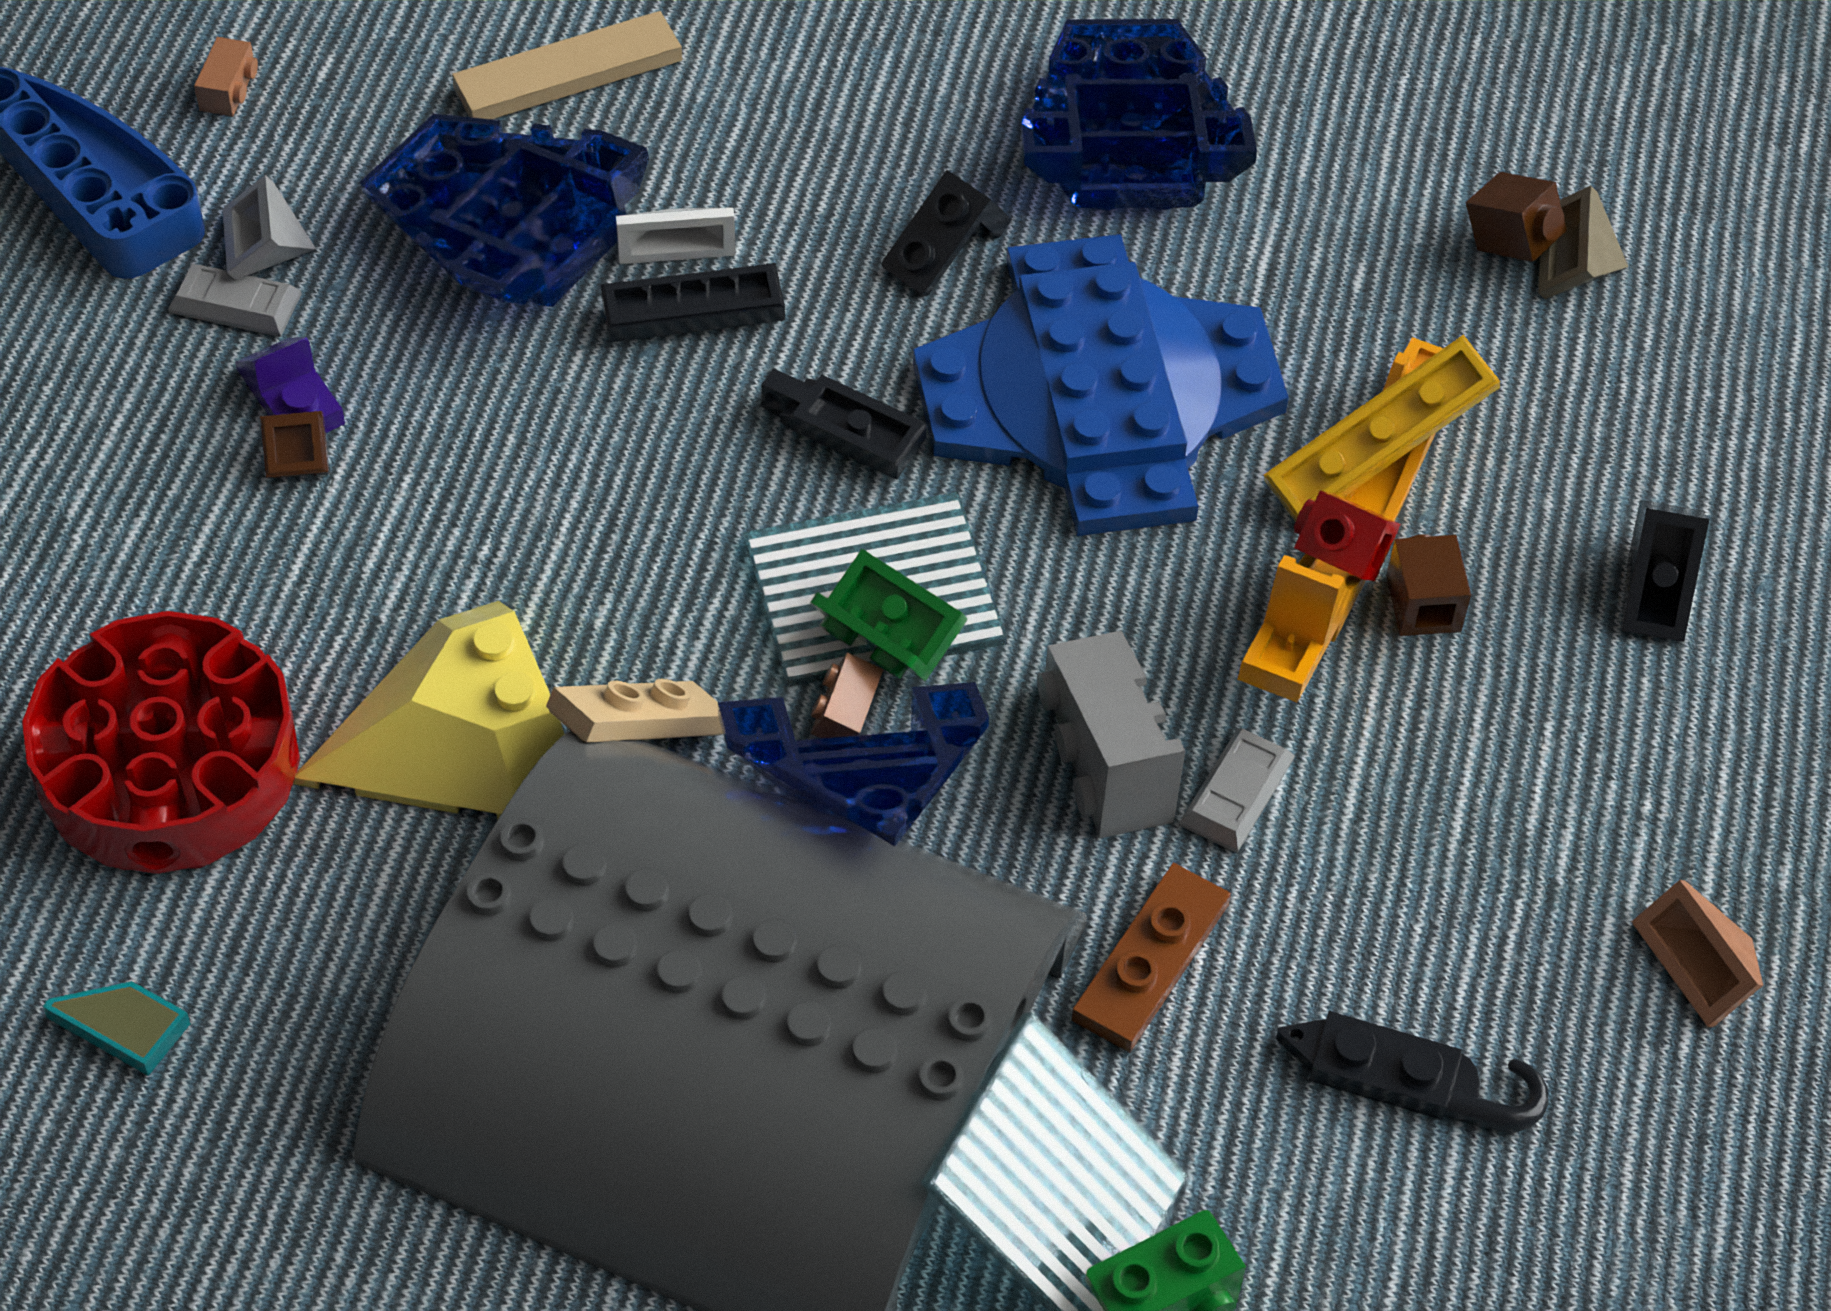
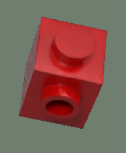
M1320 490L1316 500L1308 499L1298 514L1294 533L1299 534L1294 548L1360 579L1375 581L1401 524L1338 495Z

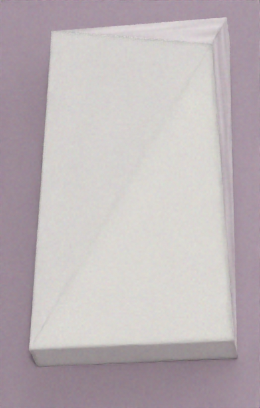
M679 208L616 216L620 264L735 256L733 208Z

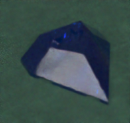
M976 682L912 687L911 731L797 741L783 697L718 702V716L726 746L730 751L791 798L853 822L894 847L989 727V714Z

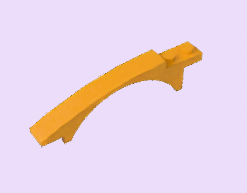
M1412 337L1404 353L1398 352L1383 391L1443 348ZM1435 434L1343 498L1395 521ZM1305 554L1298 563L1295 558L1284 555L1277 567L1264 622L1241 662L1237 680L1298 703L1330 641L1335 642L1366 580L1353 576L1308 554Z

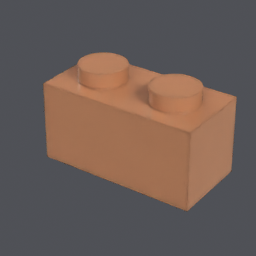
M223 37L216 38L194 85L199 111L234 116L239 103L242 104L246 98L247 85L250 78L254 79L257 74L258 61L257 58L253 57L251 42Z
M848 652L839 665L832 663L823 680V685L828 687L825 696L820 695L811 712V717L816 719L811 734L847 751L861 732L883 669Z

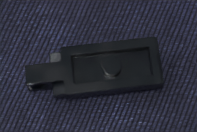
M773 368L761 384V407L781 418L780 422L789 429L791 428L796 433L896 480L926 439L927 425H925V422L822 374L818 380L807 378L805 382H802Z

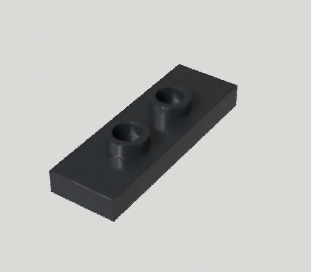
M776 263L600 284L609 343L785 321V304Z

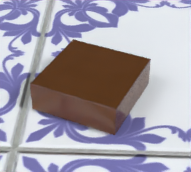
M323 411L260 416L267 479L330 473Z

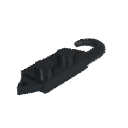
M1332 1011L1328 1012L1327 1019L1283 1026L1277 1030L1276 1040L1311 1072L1309 1081L1443 1120V1117L1447 1116L1498 1132L1516 1133L1529 1129L1544 1116L1549 1104L1548 1087L1542 1075L1531 1065L1517 1059L1510 1060L1508 1068L1525 1081L1529 1089V1098L1524 1104L1512 1107L1478 1097L1480 1081L1477 1068L1469 1057L1461 1053L1462 1049ZM1291 1037H1297L1300 1040L1296 1041L1293 1040Z

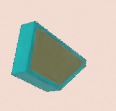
M132 981L50 998L42 1006L47 1019L147 1076L151 1074L191 1024L186 1011Z

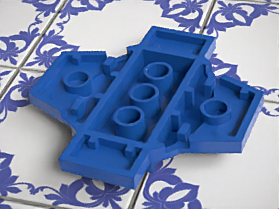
M1121 234L1007 247L1006 264L1014 293L999 307L995 315L990 319L913 349V368L934 456L1010 466L1015 457L1029 459L1044 469V479L1065 489L1077 536L1196 521L1199 505L1188 468L1196 462L1198 451L1208 436L1215 434L1222 440L1286 413L1289 397L1261 307L1172 296L1162 288L1139 277L1136 263L1129 262Z

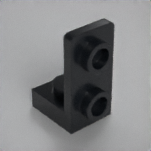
M946 170L883 259L882 267L921 295L928 296L972 233L976 235L979 229L983 227L999 238L1012 219L990 198Z

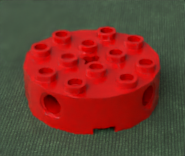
M164 611L118 619L90 633V643L73 651L64 662L57 658L38 678L22 720L26 762L42 808L65 842L105 866L154 874L187 868H202L256 839L288 801L300 763V754L284 674L269 654L265 655L260 647L244 639L241 630L219 618Z

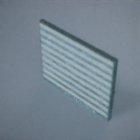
M959 492L743 532L745 547L761 599L760 612L766 616L786 688L823 681L831 664L839 665L847 652L880 667L869 658L875 650L871 646L856 638L850 647L821 628L819 624L825 616L810 603L817 592L827 598L829 597L861 549H864L961 611L968 618L943 657L1007 644V635L985 573L987 565L980 558Z
M1033 1012L1023 1013L980 1086L972 1093L971 1101L921 1184L1048 1311H1104L1086 1283L1087 1269L1155 1235L1188 1175Z

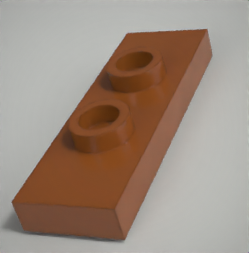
M1173 862L1074 1006L1071 1021L1131 1053L1229 906L1231 893Z

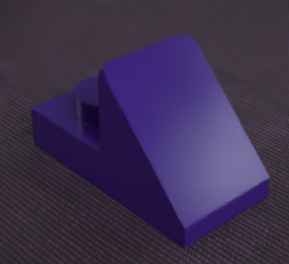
M307 337L287 338L235 361L237 371L268 416L323 411L326 433L345 425L342 407L314 368L311 346Z

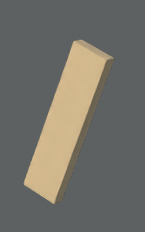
M657 11L453 73V85L473 125L680 62L682 61V46L662 12Z

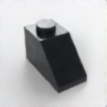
M1640 500L1627 563L1621 619L1622 631L1684 642L1710 520L1702 510Z

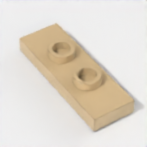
M657 679L654 683L629 684L622 681H610L608 685L554 687L546 705L550 713L585 743L720 735L726 733L733 717L731 712L694 681L675 682L668 679Z

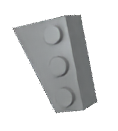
M1122 630L1048 645L1045 672L1038 673L1037 675L1038 691L1043 708L1046 711L1054 709L1059 723L1055 727L1059 755L1064 763H1073L1077 775L1073 782L1074 794L1080 814L1082 816L1091 815L1099 839L1174 823L1185 749L1179 738L1166 741L1157 723L1166 722V713L1159 701L1147 703L1141 687L1147 685L1146 675Z

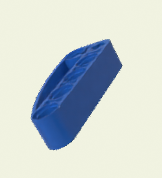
M0 67V154L109 274L122 279L136 278L192 249L201 242L205 235V225L197 188L193 180L166 154L139 132L111 113L79 95L43 79L13 69Z

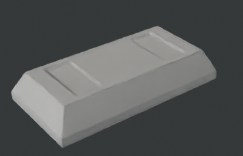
M192 263L168 310L171 314L281 337L302 293L300 289L290 284L249 275L235 280L226 270Z
M1237 728L1180 820L1179 826L1238 853L1293 762L1295 755L1287 749L1243 728Z

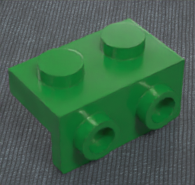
M864 549L860 550L828 598L817 592L810 601L825 616L819 624L821 628L850 647L856 638L871 646L875 650L869 658L898 679H901L905 672L909 671L926 682L968 620L961 611Z
M1202 1210L1089 1267L1086 1271L1085 1280L1104 1311H1234L1238 1302L1246 1265L1213 1214L1208 1210Z

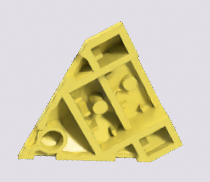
M496 601L439 619L298 770L293 784L319 789L320 783L354 788L356 796L457 814L459 808L462 807L495 813L498 820L523 780L539 759L560 737L565 735L561 721L550 713L546 707L551 694L515 611L500 601Z

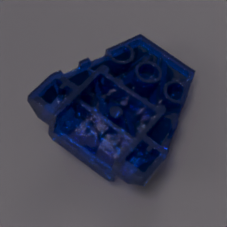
M1067 19L1049 57V72L1046 78L1039 79L1035 87V102L1031 109H1025L1021 117L1024 165L1047 183H1059L1069 200L1078 208H1096L1099 210H1113L1116 208H1154L1157 210L1194 208L1204 201L1206 182L1229 183L1256 163L1257 147L1251 116L1244 107L1233 109L1227 101V84L1221 77L1213 78V80L1205 71L1206 56L1178 19Z
M432 114L360 181L363 194L413 239L458 284L505 303L526 304L531 302L553 307L618 242L616 216L627 215L625 205L639 192L649 161L647 147L602 130L584 129L581 134L582 138L575 140L555 138L551 125L533 124L530 129L532 135L503 132L500 120Z

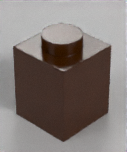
M1499 172L1465 202L1477 251L1534 262L1567 231L1557 185L1553 181Z
M1420 534L1409 538L1395 539L1386 578L1400 636L1461 632L1471 598V591L1457 535L1431 536Z

